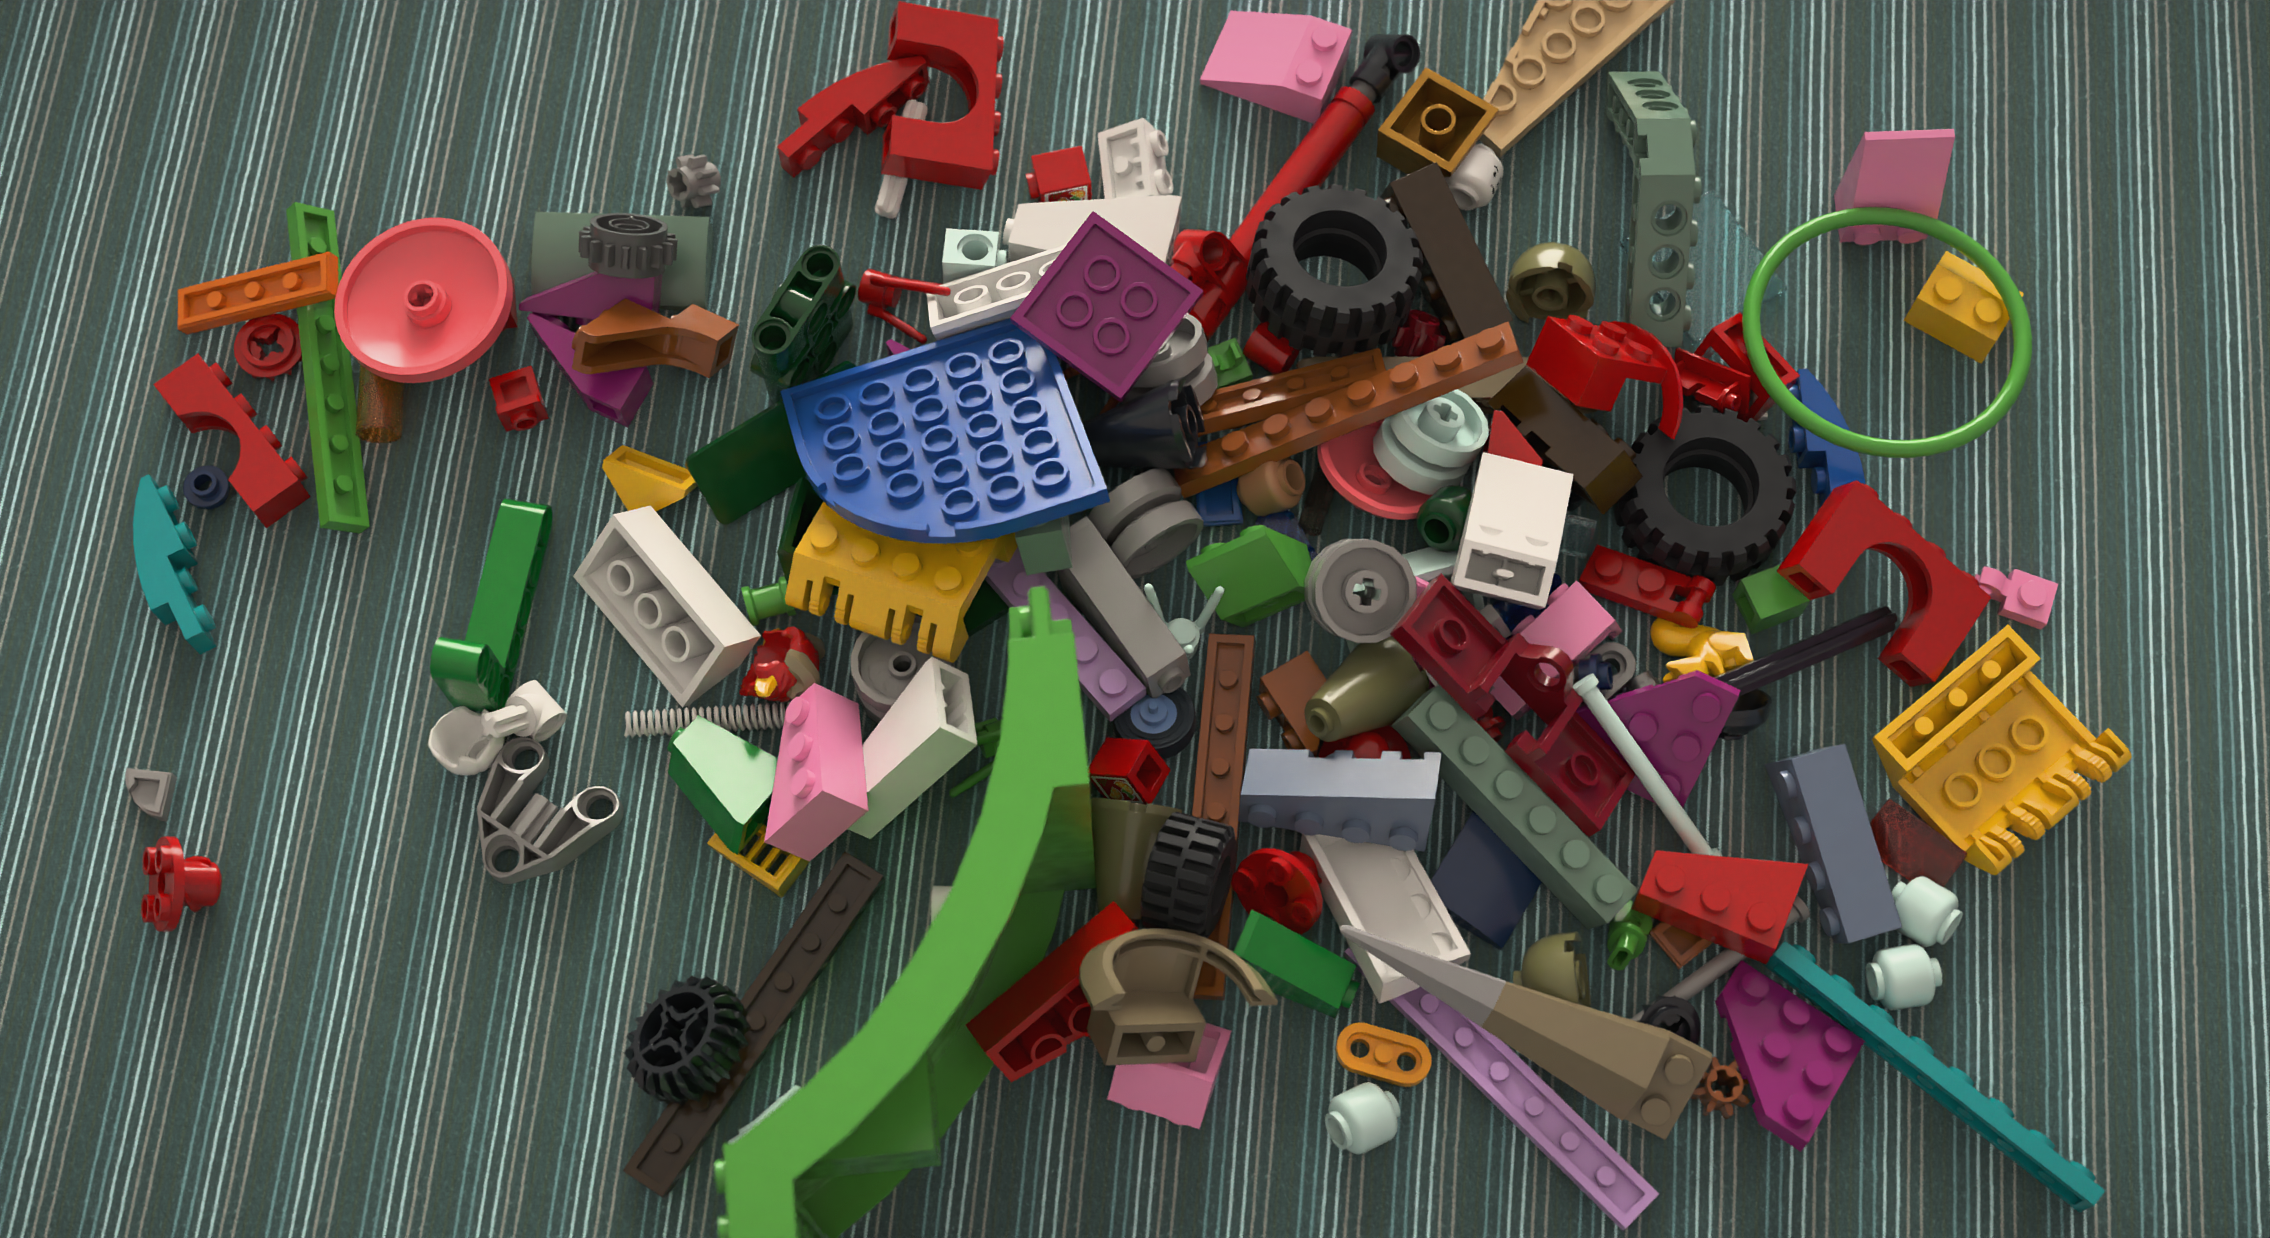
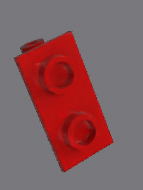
M1675 349L1674 362L1678 367L1683 395H1692L1695 397V400L1717 408L1720 413H1723L1724 409L1727 408L1737 411L1739 415L1744 417L1748 416L1751 388L1750 375L1684 349Z

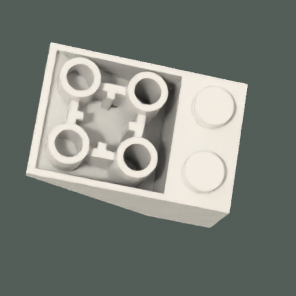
M1483 452L1451 578V583L1455 588L1538 610L1546 608L1557 564L1574 474Z

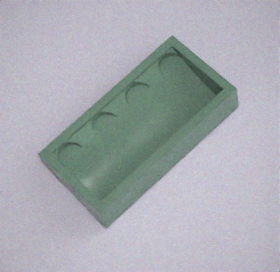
M535 212L531 262V296L595 272L588 266L589 258H581L580 252H578L579 231L583 230L584 226H590V220L593 217L602 214ZM645 215L665 222L668 226V233H674L675 239H678L676 261H673V265H666L665 272L662 274L660 310H685L691 304L707 310L714 238L710 218Z

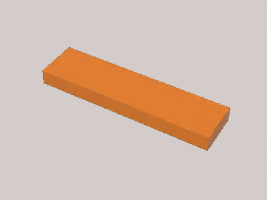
M325 252L178 289V330L188 335L335 299L338 289V257L331 252Z

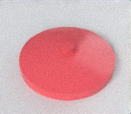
M424 218L405 222L375 237L358 252L346 268L340 280L335 298L334 313L337 330L344 345L355 359L377 376L402 383H423L451 376L474 363L497 340L508 320L513 300L512 278L507 263L495 244L477 228L448 218Z

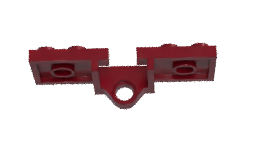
M1441 573L1430 581L1390 634L1474 721L1487 713L1496 700L1489 690L1500 676L1547 724V727L1537 741L1527 730H1524L1513 738L1505 752L1587 837L1592 836L1602 829L1636 774L1576 712L1584 699L1573 689L1574 666L1572 660L1561 649L1528 643L1519 632L1506 640ZM1539 663L1552 665L1559 672L1560 678L1547 676L1540 669Z

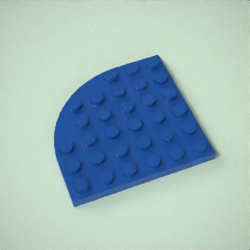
M1010 318L780 391L797 453L813 489L841 517L873 533L898 540L919 543L948 544L995 539L1110 502L1107 487L1057 356L1012 324Z

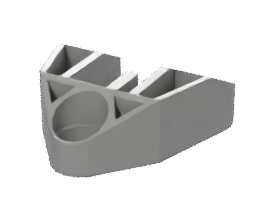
M519 737L505 743L493 762L477 805L483 863L494 879L503 884H513L561 870L613 831L621 823L624 808L618 796L611 789L602 786L586 788L564 808L561 807L559 811V808L544 796H540L537 793L533 796V791L547 774L550 760L543 746L531 738ZM525 750H533L538 753L539 762L537 765L525 770L515 769L514 764L518 754ZM608 799L613 803V812L608 817L599 820L589 818V808L594 801ZM506 849L517 851L520 858L514 870L510 872L496 870L495 859L501 851Z

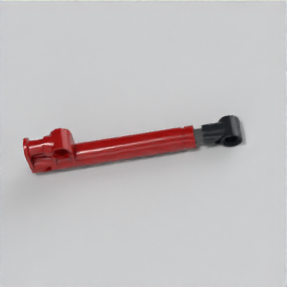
M1377 34L1367 40L1364 46V60L1349 80L1351 87L1344 86L1339 89L1331 103L1325 108L1230 239L1221 232L1195 229L1183 230L1177 235L1173 245L1174 255L1169 262L1174 270L1203 290V296L1190 311L1189 315L1194 316L1202 324L1207 342L1246 290L1248 283L1246 274L1255 233L1259 223L1264 220L1265 213L1272 205L1280 204L1283 197L1293 192L1302 195L1304 188L1317 185L1320 188L1360 134L1363 127H1365L1375 113V107L1372 103H1379L1401 73L1412 72L1417 67L1420 60V47L1412 35Z

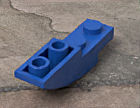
M1798 369L1797 373L1800 377L1789 391L1812 412L1843 429L1849 430L1837 405L1822 384L1808 369ZM1792 419L1793 426L1790 427L1788 435L1789 449L1791 453H1796L1798 469L1813 468L1811 472V487L1814 494H1819L1820 507L1834 488L1856 480L1866 484L1858 452L1834 445L1814 435Z

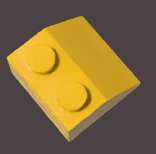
M1946 251L1903 321L1982 364L2010 318L2001 296L1984 272Z

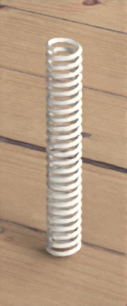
M775 702L772 704V720L770 705L766 703L765 722L761 703L758 704V720H756L755 705L751 704L750 722L748 706L744 704L743 724L739 705L736 706V722H734L733 706L730 705L728 707V723L726 707L723 705L721 707V725L718 707L715 706L714 723L727 731L733 729L735 732L739 728L744 731L746 727L749 731L753 727L757 731L761 727L766 730L768 726L771 729H774L775 726L781 729L785 717L784 703H780V718H778L777 704ZM708 706L706 708L707 720L712 722L711 708ZM687 707L684 709L685 723L683 728L685 729L690 724L689 709ZM695 707L691 709L692 721L697 717ZM700 707L699 715L704 717V708ZM664 708L662 710L663 724L661 729L660 711L656 709L655 730L653 727L652 711L649 709L647 712L648 729L645 724V711L642 710L640 712L641 726L639 730L638 712L635 710L633 712V731L631 728V714L627 711L625 713L626 730L624 736L630 735L633 738L636 734L639 737L645 734L648 737L650 734L656 736L658 733L663 736L665 732L671 735L678 728L683 727L682 710L680 708L677 709L676 728L674 709L671 708L669 711L670 727H668L667 710Z

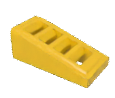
M764 824L756 833L760 838L745 857L740 853L737 855L730 851L718 835L714 833L707 842L709 847L781 898L810 862L773 846L759 866L753 863L767 845L764 842L767 826ZM783 853L787 858L775 874L772 875L767 872L780 854Z

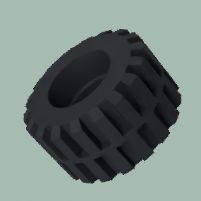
M1180 812L1170 815L1157 835L1143 881L1141 916L1145 928L1179 930L1204 938H1208L1211 935L1224 909L1235 866L1236 838L1232 826Z

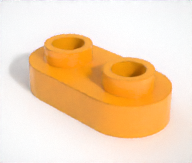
M1361 1022L1345 1027L1341 1031L1335 1047L1336 1057L1346 1070L1401 1087H1412L1421 1083L1427 1076L1432 1062L1428 1047L1420 1039ZM1357 1042L1365 1044L1368 1054L1362 1058L1354 1056L1350 1049L1351 1045ZM1400 1056L1411 1057L1414 1061V1068L1410 1071L1400 1069L1397 1059Z

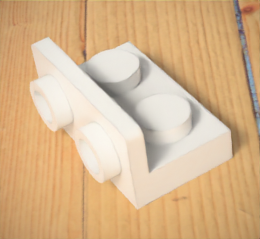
M1140 118L1097 133L1105 199L1166 196L1173 192L1172 179L1166 170L1165 155L1169 151L1168 143L1162 131H1157L1147 120Z

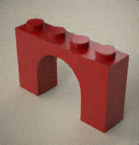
M898 1L889 22L887 60L893 61L922 56L927 61L928 67L948 74L960 85L967 98L968 114L959 120L947 123L892 115L883 134L881 174L979 190L983 189L990 175L996 174L999 165V150L993 149L994 137H997L1000 129L1001 112L995 111V99H999L1002 89V74L996 73L997 62H1000L1004 48V38L998 36L999 19Z
M1858 480L1834 488L1779 566L1777 572L1809 600L1833 594L1857 558L1866 549L1877 551L1887 556L1896 564L1905 579L1908 589V607L1903 621L1877 659L1910 687L1936 682L1992 597L1979 587V582L1974 576L1961 571L1950 562L1942 548L1926 541L1913 529L1912 523L1905 516L1893 512L1879 500V495L1873 488L1860 483Z

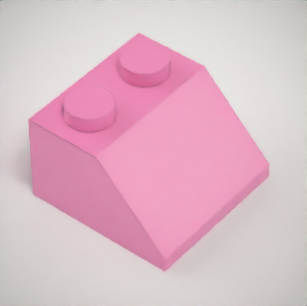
M1206 1023L1195 1062L1116 1065L1107 1099L1120 1103L1131 1110L1145 1111L1166 1118L1178 1125H1188L1200 1129L1232 1031Z

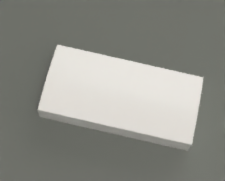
M1302 834L1300 852L1307 854L1314 860L1318 875L1322 879V883L1318 885L1339 928L1343 925H1349L1457 965H1461L1470 959L1471 953L1414 850L1400 851L1386 845L1368 842L1352 843L1344 838L1320 834ZM1345 937L1379 1004L1420 987Z

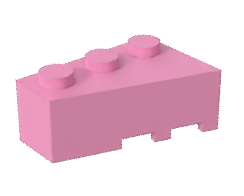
M816 683L812 684L802 695L794 698L785 711L764 840L769 845L807 861L814 859L868 811L859 703Z

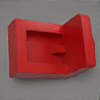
M532 366L489 378L497 405L495 407L497 416L506 432L511 430H528L536 426L539 421L549 419Z

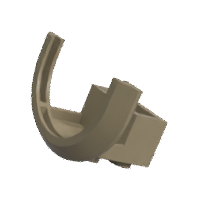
M1141 929L1112 938L1091 949L1084 957L1079 970L1080 986L1092 1008L1086 1030L1105 1066L1196 1061L1206 1026L1205 1019L1193 1001L1203 961L1215 966L1228 975L1239 987L1250 1006L1277 1005L1278 1000L1264 978L1232 951L1202 936L1179 930Z

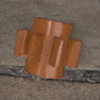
M1712 1057L1713 1060L1708 1066L1709 1074L1704 1073L1698 1088L1694 1090L1690 1099H1700L1701 1103L1705 1106L1703 1109L1705 1117L1713 1110H1721L1722 1116L1727 1120L1733 1116L1731 1103L1739 1107H1745L1750 1102L1748 1097L1742 1094L1743 1088L1749 1082L1748 1079H1742L1736 1070L1738 1067L1736 1060L1728 1066H1720L1718 1059ZM1716 1080L1721 1086L1728 1085L1730 1091L1725 1096L1721 1091L1712 1090L1711 1085Z

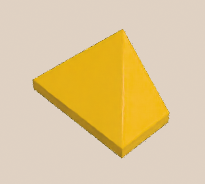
M621 445L603 459L602 469L628 511L650 505L655 511H658L683 499L697 487L688 469Z

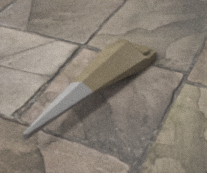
M1349 925L1340 926L1342 935L1620 1120L1626 1119L1664 1140L1668 1137L1713 1060L1711 1052L1669 1030L1606 1013L1513 984L1414 950Z

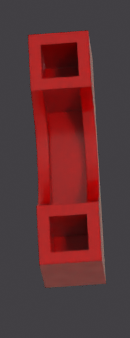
M197 353L153 385L192 434L213 429L224 430L239 437L240 457L228 481L267 529L311 497L301 484L308 477L292 457L285 461L282 460L276 452L282 447V444L267 425L260 429L255 426L251 419L258 414L241 393L235 398L232 397L226 388L233 383L218 363L215 362L209 367Z

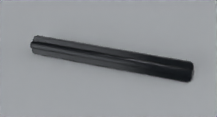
M1881 606L1713 678L1741 690L1739 696H1742L1894 631L1896 628L1895 622L1898 621L1897 615L1892 613L1889 607Z

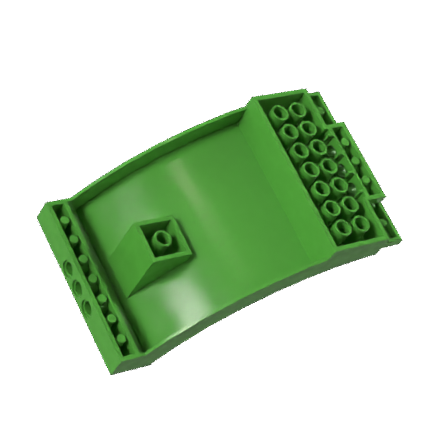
M1046 586L1030 588V591H1028L1029 606L1009 608L1008 673L1000 742L982 813L952 889L912 960L862 1030L803 1088L733 1143L723 1144L724 1160H716L715 1162L718 1194H724L725 1201L727 1202V1215L719 1216L718 1218L719 1238H838L881 1203L914 1168L942 1166L940 1140L986 1079L994 1065L993 1061L985 1054L966 1027V1024L1045 958L1055 933L1064 891L1096 888L1090 783L1075 638L1071 619L1052 621L1049 590L1046 589Z

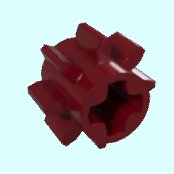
M1410 310L1404 326H1398L1396 335L1392 339V346H1395L1394 354L1397 357H1421L1443 347L1446 337L1441 335L1440 321L1435 316L1424 311Z

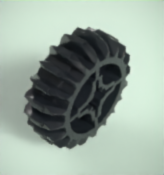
M691 975L684 983L675 980L670 991L659 989L658 999L654 1003L645 1002L647 1010L642 1017L634 1018L637 1028L627 1035L631 1046L624 1052L625 1056L629 1059L626 1069L631 1073V1076L638 1083V1087L660 1102H665L666 1104L673 1102L684 1106L689 1099L700 1102L705 1090L716 1093L717 1082L721 1078L731 1079L728 1071L733 1064L742 1062L738 1052L749 1045L745 1034L751 1026L745 1018L748 1011L730 988L726 985L722 986L718 981L707 976L703 979H698Z

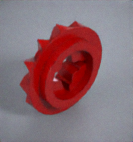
M278 313L249 320L239 330L234 341V355L237 363L255 379L263 377L274 381L275 376L283 373L291 375L292 367L297 362H302L298 324L290 317ZM277 340V344L283 352H270L266 357L265 352L258 344L272 345Z

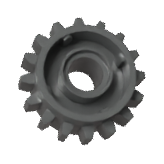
M629 213L602 214L593 217L590 220V226H584L583 230L579 231L578 252H580L581 258H589L588 266L598 273L619 278H650L663 274L666 265H673V261H676L678 239H675L674 233H668V226L665 222L653 217Z

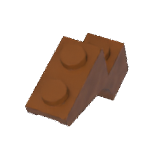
M624 298L610 309L602 311L596 319L587 325H582L577 330L572 341V349L575 350L572 369L583 374H597L650 365H670L685 368L711 378L730 363L739 325L695 304H691L678 315L675 314L671 318H667Z

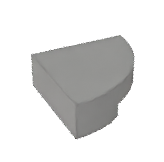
M126 768V787L135 804L150 817L167 822L177 777L170 772Z

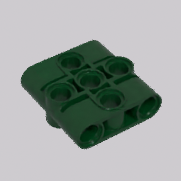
M814 245L800 256L785 281L776 290L770 304L752 331V343L755 354L752 358L750 369L752 373L764 379L772 404L782 399L780 391L810 382L821 376L832 363L835 354L852 329L853 316L851 305L856 295V286L844 280L840 258L837 252L829 246Z

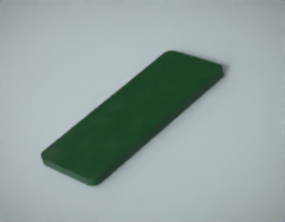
M844 361L816 379L857 366L851 361ZM783 399L689 455L685 461L686 468L715 518L723 525L732 523L797 483L800 478L806 477L796 450Z

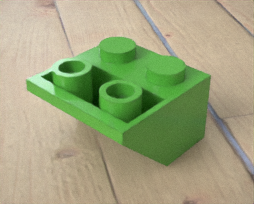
M1264 525L1248 527L1240 532V537L1227 543L1210 544L1201 549L1200 555L1186 561L1188 571L1208 600L1218 586L1224 588V594L1215 611L1221 620L1240 627L1248 626L1304 602V580L1312 562L1307 544Z

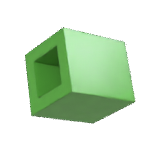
M1781 564L1741 579L1732 594L1751 634L1801 616L1811 601L1777 572Z

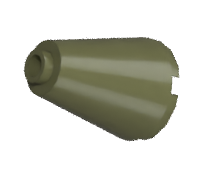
M1393 636L1377 643H1359L1307 702L1304 712L1306 724L1314 735L1327 742L1391 726L1422 694L1430 690L1429 677L1425 672L1426 670L1419 671L1412 659L1413 657Z
M1091 799L1098 913L1115 901L1134 925L1136 919L1142 920V887L1153 845L1166 820L1172 813H1182L1181 809L1148 803L1146 805L1131 803V801L1117 799Z

